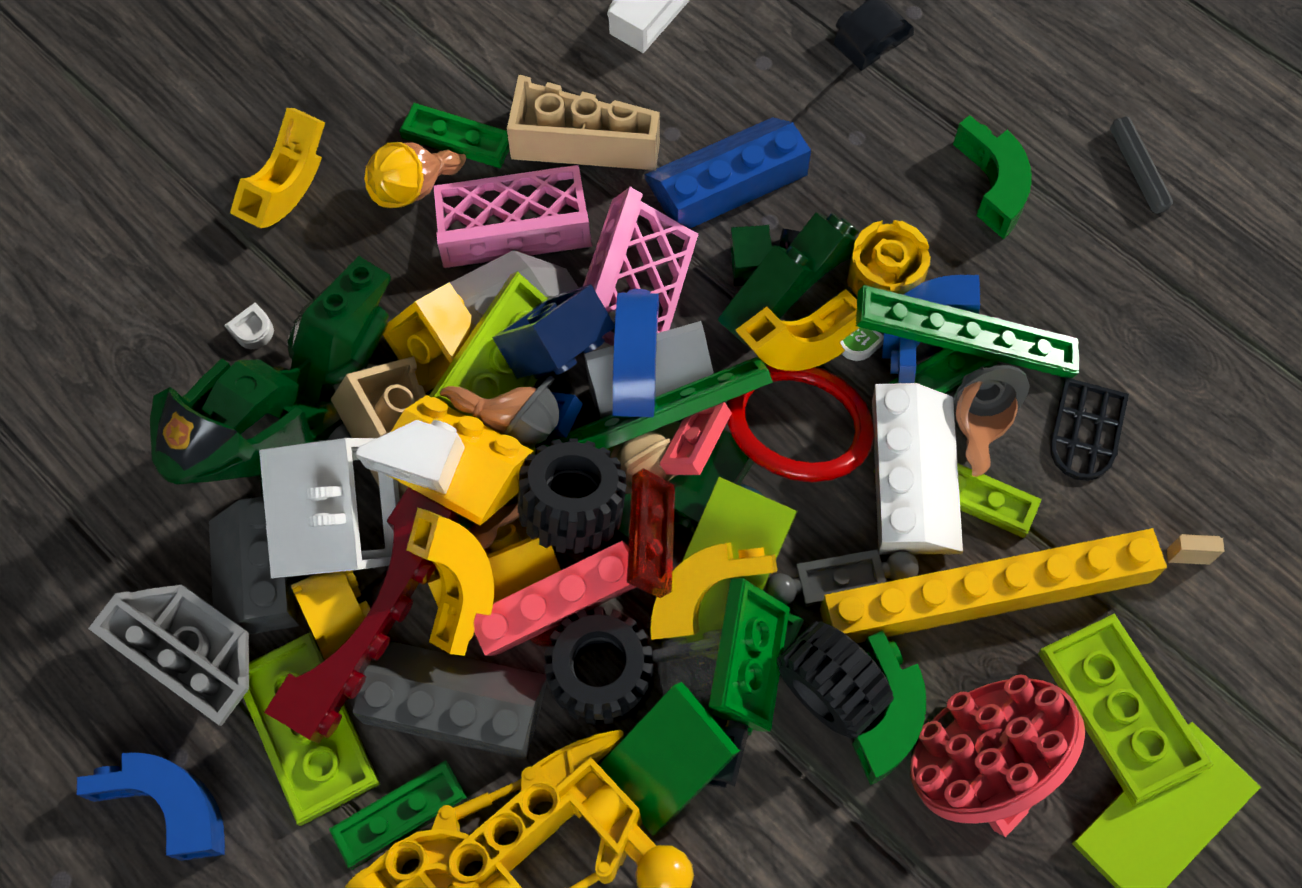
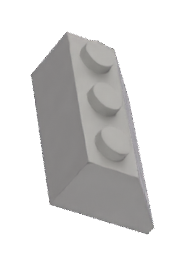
M701 321L657 333L655 397L714 374ZM614 346L584 354L589 390L599 419L613 414Z

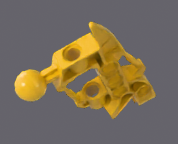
M615 730L578 740L553 752L532 767L525 768L522 771L520 780L488 794L486 792L454 808L449 805L442 806L438 810L431 830L416 832L404 840L393 844L388 851L369 867L357 873L347 883L345 888H522L509 872L554 834L574 814L578 818L583 816L595 829L601 841L595 865L596 872L570 888H588L597 881L604 884L612 882L627 855L637 865L635 875L638 888H691L694 873L692 863L684 852L674 846H656L640 828L642 819L639 808L597 764L624 739L623 731ZM521 789L515 797L472 834L468 835L460 832V819L492 805L493 801ZM548 801L553 803L552 808L545 814L537 815L532 813L534 807L540 802ZM505 832H518L517 838L511 844H498L499 838ZM411 859L420 860L418 867L413 872L401 874L402 867L407 861ZM473 861L483 862L482 869L474 876L463 875L464 869L469 863Z

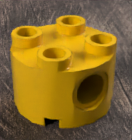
M893 220L892 224H882L883 221L872 223L860 232L854 242L847 278L848 286L856 295L863 285L902 295L914 289L925 281L930 266L931 256L928 252L929 244L925 236L916 227L904 221Z
M352 570L315 574L291 585L325 660L351 637L370 611L367 601L359 604L356 598L360 597L361 593Z

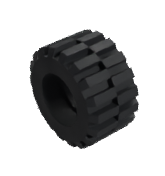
M571 438L565 443H562L559 439L551 441V446L549 447L541 445L536 448L535 455L529 454L526 457L524 466H521L519 473L518 513L521 526L527 527L526 534L531 539L539 538V545L548 548L550 545L555 546L556 552L565 553L566 549H574V553H583L584 547L589 546L594 550L601 546V540L608 542L614 536V530H618L620 527L627 486L625 470H621V463L617 457L610 458L611 452L604 447L600 449L595 448L594 442L578 443V439ZM571 492L581 494L585 497L567 498L560 496L558 494Z
M594 607L595 615L587 616L585 609L576 612L578 618L576 621L572 622L567 617L561 622L563 630L560 633L556 630L553 631L550 636L552 645L545 649L546 665H544L552 695L555 696L558 705L562 709L566 708L569 715L576 720L580 716L585 718L587 724L596 725V720H604L605 725L613 724V718L620 715L623 720L631 716L630 710L634 706L639 709L644 703L645 693L649 694L652 687L653 654L651 646L648 645L647 635L644 630H638L635 620L631 617L626 621L623 620L622 612L615 609L612 610L611 615H605L604 607ZM595 647H608L620 653L625 660V669L621 676L615 682L603 687H592L579 681L575 675L574 668L579 657L587 650Z
M821 621L813 622L777 658L780 674L797 699L823 724L845 737L856 739L894 699L893 692L885 675L873 659L842 631Z

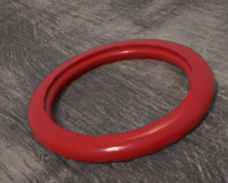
M768 364L765 365L770 372L773 382L791 380L817 386L832 394L851 414L855 427L853 442L844 454L830 461L815 463L796 461L779 455L760 442L748 427L745 414L747 401L755 390L726 401V405L732 412L727 422L732 438L745 455L755 464L772 474L802 482L831 481L845 476L859 467L871 452L874 441V427L867 404L853 387L842 378L825 369L814 367L801 371H784L771 367Z

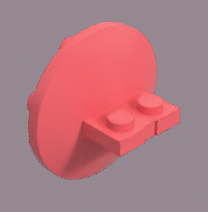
M1022 674L1015 675L1008 680L981 686L970 692L956 693L948 700L947 707L937 714L932 721L924 724L911 757L910 776L912 784L925 806L936 815L959 823L977 824L988 822L995 832L1007 837L1029 813V809L1060 786L1075 767L1084 745V721L1074 701L1064 690L1052 683L1029 679L1026 675ZM950 711L954 721L944 729L938 720Z

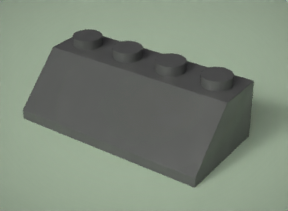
M389 641L382 656L378 660L372 659L364 671L366 680L357 694L352 711L363 724L528 760L548 681L546 675Z

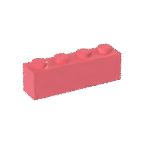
M620 541L493 603L491 616L476 613L474 633L484 655L495 657L560 625L567 617L570 620L577 617L576 612L584 609L587 612L645 582L628 546L623 541Z

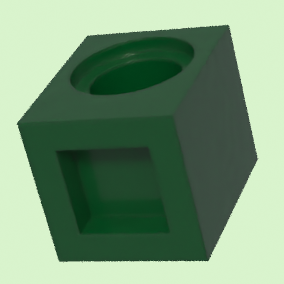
M769 225L731 227L730 253L734 286H743L772 249Z

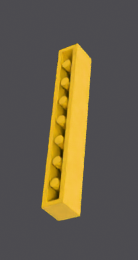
M1151 528L824 595L820 612L823 623L842 631L856 643L865 642L868 636L884 631L886 637L1152 583L1167 568L1154 529Z

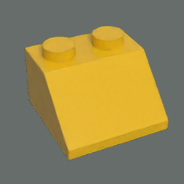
M450 282L407 307L387 323L388 326L383 334L399 360L414 356L417 370L415 371L418 385H423L425 393L435 388L468 339L470 333L471 315L465 307L463 299L456 293Z

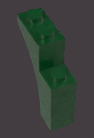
M815 212L787 249L774 245L717 320L746 344L735 331L738 327L765 307H768L780 319L815 282L834 267L851 258L854 242L857 239L856 235L860 231L844 218L840 219L833 213L826 217Z
M723 429L700 475H677L656 487L625 494L621 524L618 530H614V536L611 538L613 540L612 544L623 541L628 546L632 556L635 553L645 559L670 520L673 521V525L677 530L693 537L718 478L721 477L740 485L754 462L741 451L732 438L731 433Z

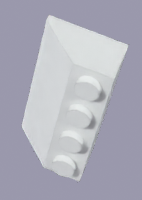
M918 383L875 384L872 398L879 555H891L897 551H907L912 555L962 554L963 544L953 397Z

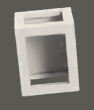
M341 438L259 450L271 578L389 566L393 549L394 531L387 523V519L400 500L398 481L379 472L385 549L361 551L353 461L359 460L356 456L359 446L376 438Z

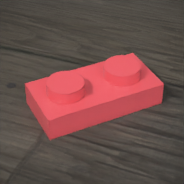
M725 402L685 417L682 420L660 462V466L667 475L701 474L732 414Z

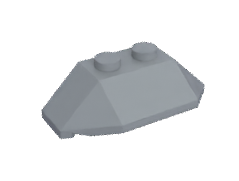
M515 250L450 282L456 293L463 299L465 307L471 315L469 336L510 274L518 271L547 298L579 287L566 268Z
M183 585L115 593L88 628L220 726L224 724L249 690V632Z

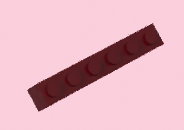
M409 487L387 519V523L394 531L392 555L384 583L369 613L351 637L324 662L298 677L289 673L264 711L267 715L318 744L323 737L329 738L337 729L342 715L339 714L342 706L348 697L353 699L359 693L366 680V676L363 673L372 659L378 660L382 656L390 641V637L387 634L395 621L400 623L405 619L413 605V599L410 597L419 583L425 585L436 568L432 561L407 551L417 508L431 511L456 523L459 521L454 511Z

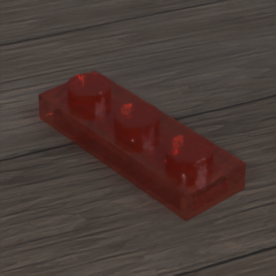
M643 468L632 477L627 583L658 598H662L672 592L675 485Z

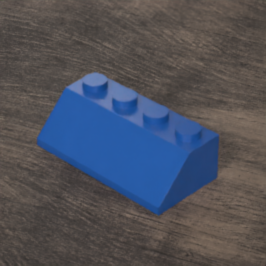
M772 117L656 170L644 174V178L666 215L691 229L807 176L811 149L793 122Z

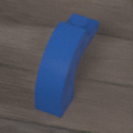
M950 275L934 278L921 283L904 295L979 314V275ZM884 333L882 358H891L890 374H898V383H915L916 348L920 342Z
M632 289L627 293L617 294L613 356V416L654 417L659 294L651 293L645 289Z
M122 753V771L121 767L105 766L95 768L93 775L77 777V795L93 802L142 795L153 797L160 805L165 816L166 856L184 861L225 855L223 820L212 793L199 778L171 761L146 753Z

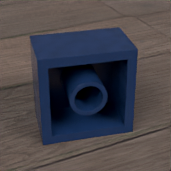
M590 284L549 297L492 338L517 379L532 375L535 379H539L552 371L557 375L573 367L577 363L575 356L582 351L588 353L601 346L605 342L603 336L612 330L615 325L593 286Z

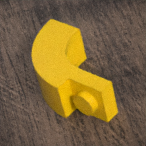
M286 108L278 138L270 158L255 175L248 178H240L230 214L259 228H266L279 222L290 213L306 193L320 165L322 157L316 155L325 122L295 108Z
M845 289L817 311L797 321H782L768 307H765L735 331L753 352L769 366L784 371L811 369L827 363L845 352L840 342L860 328L856 326L857 299Z
M417 508L407 551L432 561L438 569L442 583L440 603L429 642L449 654L465 656L468 642L474 633L476 613L491 616L494 601V579L490 561L480 542L466 528L431 511Z
M730 542L705 548L685 559L667 577L656 597L651 616V640L690 636L700 632L699 609L709 589L723 579L777 572L775 554L765 555L764 547L738 550L739 559H733Z

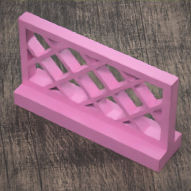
M579 165L433 186L438 232H436L437 244L444 268L490 262L512 250L531 256L592 247ZM574 180V183L565 192L554 187L558 181ZM532 185L537 188L529 197L517 192L522 186ZM495 190L501 193L492 203L481 198L486 191ZM546 193L557 199L549 209L537 203ZM459 195L464 198L455 208L443 202L444 197ZM509 198L521 204L512 214L500 208ZM472 204L484 209L475 219L464 214ZM566 204L579 210V212L557 214ZM529 210L541 215L538 218L521 220ZM492 215L504 220L503 223L483 225ZM456 220L467 226L463 229L446 231Z
M629 187L611 201L583 287L591 284L608 313L615 311L616 313L618 293L615 286L617 281L625 278L630 290L641 289L634 274L647 271L654 287V291H651V293L659 294V301L663 308L662 316L658 318L657 333L670 329L698 233L641 201L643 194ZM638 215L649 220L654 232L653 234L642 236L636 223ZM672 233L685 240L680 253H673L666 235ZM653 239H657L665 257L653 262L645 243ZM636 246L644 264L635 269L631 268L626 256L627 249ZM667 263L673 280L670 285L664 287L656 267ZM609 331L603 338L606 343L614 346V333Z

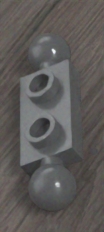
M876 549L796 564V579H792L787 574L777 573L768 578L763 590L785 605H789L796 595H802L804 608L820 606L826 594L885 583L888 578L895 581L917 576L919 564L915 556L907 551H897L891 554L886 562L881 563L879 551Z

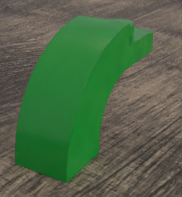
M969 115L959 123L953 145L987 175L991 190L983 196L976 216L1002 239H1005L1016 226L1030 193L1032 173L1029 159L1020 142L1010 131L1006 130L996 137L986 125L980 124Z
M884 631L868 636L862 648L885 675L893 692L894 699L884 709L881 722L872 730L859 735L852 744L870 785L889 775L912 750L921 733L926 714V689L918 663L902 670L900 667L903 664L901 652L893 640L888 642Z

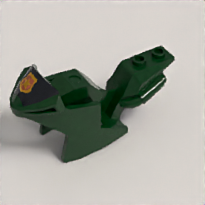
M358 256L327 288L301 309L298 317L293 321L294 326L291 328L287 340L289 357L292 359L290 370L281 366L272 368L260 359L238 360L230 366V363L222 358L184 396L178 394L171 387L154 395L150 415L152 461L158 473L166 481L176 485L261 475L259 450L327 441L334 430L344 423L331 401L333 385L341 384L346 374L367 368L388 326L386 322L389 315L378 304L391 280L390 274ZM267 413L279 418L277 422L253 438L245 440L241 436L244 431ZM261 475V494H262V497H263V486H262V475Z

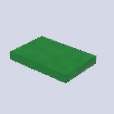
M733 578L730 580L709 707L756 731L770 732L780 676L777 658L784 650L790 608L744 578Z
M681 681L671 687L599 766L639 808L642 824L654 836L740 750Z

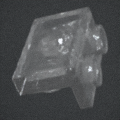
M722 629L706 632L703 634L704 640L687 643L686 638L666 640L661 643V649L652 650V660L657 662L663 696L673 685L682 681L698 701L710 698Z

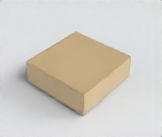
M1181 534L1167 548L1168 563L1210 565L1224 552L1223 538H1220V536Z

